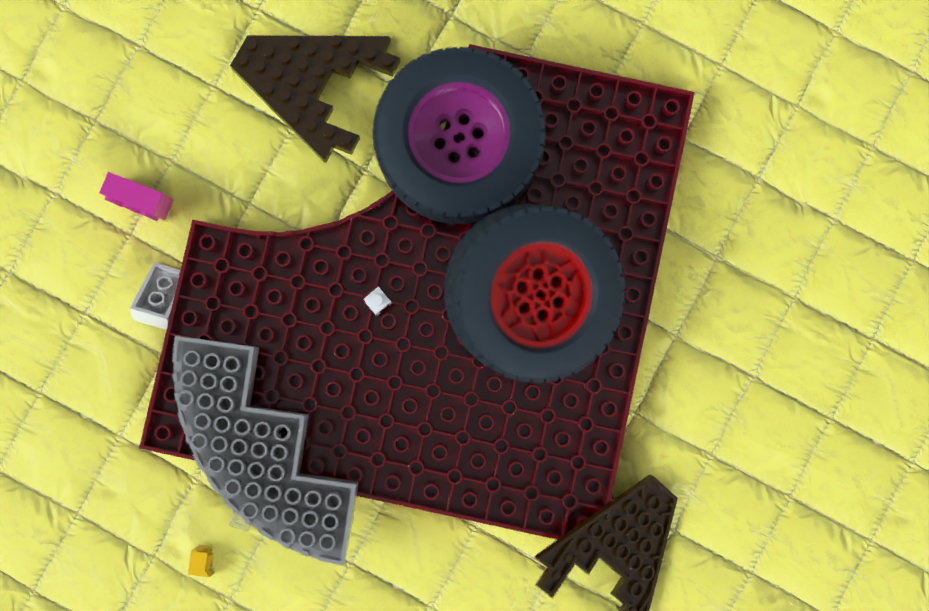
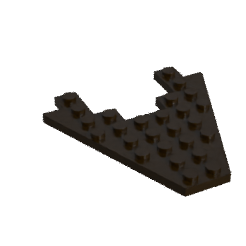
M247 35L230 67L326 163L334 148L352 155L360 140L359 135L327 123L334 110L333 106L318 99L332 73L334 72L350 79L357 65L360 64L393 77L400 64V57L385 52L391 42L389 36Z
M646 476L536 554L534 558L545 566L546 569L535 586L553 598L574 565L589 575L600 559L620 576L619 581L610 593L622 603L618 611H650L678 498L654 476Z

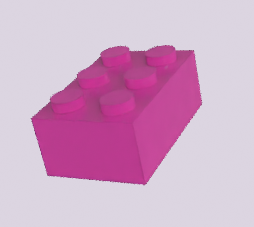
M111 172L107 173L99 192L106 196L104 200L155 221H158L159 218L166 219L174 200L161 192Z

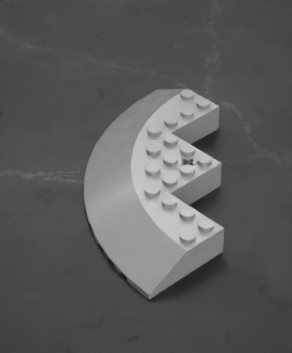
M175 336L172 362H174V395L178 405V416L181 426L184 428L185 439L193 451L194 459L208 478L207 480L211 487L220 494L230 509L238 513L248 525L250 524L259 530L268 539L274 540L282 544L283 547L290 548L304 556L344 566L353 523L358 481L300 473L309 414L250 406L259 347ZM286 428V430L288 431V434L285 435V437L284 433L280 432V430Z

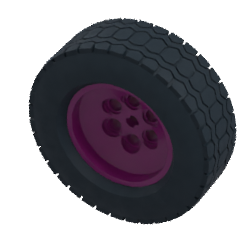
M470 47L445 48V50H434L429 54L426 53L417 57V60L414 59L405 65V68H402L391 79L385 91H383L373 122V144L377 162L394 194L416 213L429 219L449 224L476 223L498 210L515 204L532 183L539 168L545 146L544 115L539 99L527 79L503 58L500 59L499 56L490 52L487 53L484 50L472 49ZM466 117L470 122L467 125H462L459 123V120ZM446 122L451 127L448 130H442L440 125ZM481 131L484 136L477 139L473 136V133ZM459 136L464 138V141H460V144L454 141ZM438 141H442L446 146L443 149H437L435 144ZM476 150L479 155L472 158L468 155V152ZM457 155L460 160L457 163H452L449 161V157Z

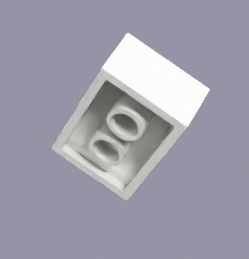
M156 262L153 263L130 307L134 321L167 330L180 274L179 269Z

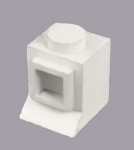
M379 287L364 298L365 303L377 316L385 306L392 304Z

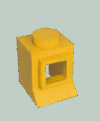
M198 545V547L191 551L188 575L211 577L214 574L211 569L214 553H212L210 546Z

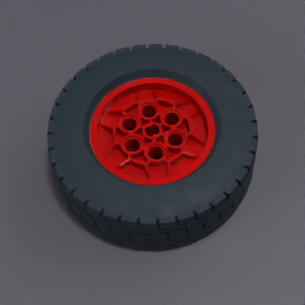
M522 204L498 210L484 217L460 240L454 250L455 252L452 254L446 272V282L444 285L445 307L450 324L459 341L480 362L497 373L515 380L550 382L571 376V373L575 374L585 368L584 365L588 366L596 359L595 356H599L606 348L605 344H609L614 336L613 331L616 332L620 320H618V317L621 318L624 308L621 305L625 300V291L623 290L625 282L624 276L621 275L623 270L621 262L618 261L619 257L612 247L613 245L592 222L575 212L560 207ZM538 268L539 275L533 278V271ZM556 276V284L552 286L551 279ZM522 281L523 288L517 291V284ZM539 290L540 296L536 297V292ZM558 296L559 302L556 306H554L553 300L555 297ZM525 302V309L520 312L519 305ZM543 309V316L538 319L537 313Z

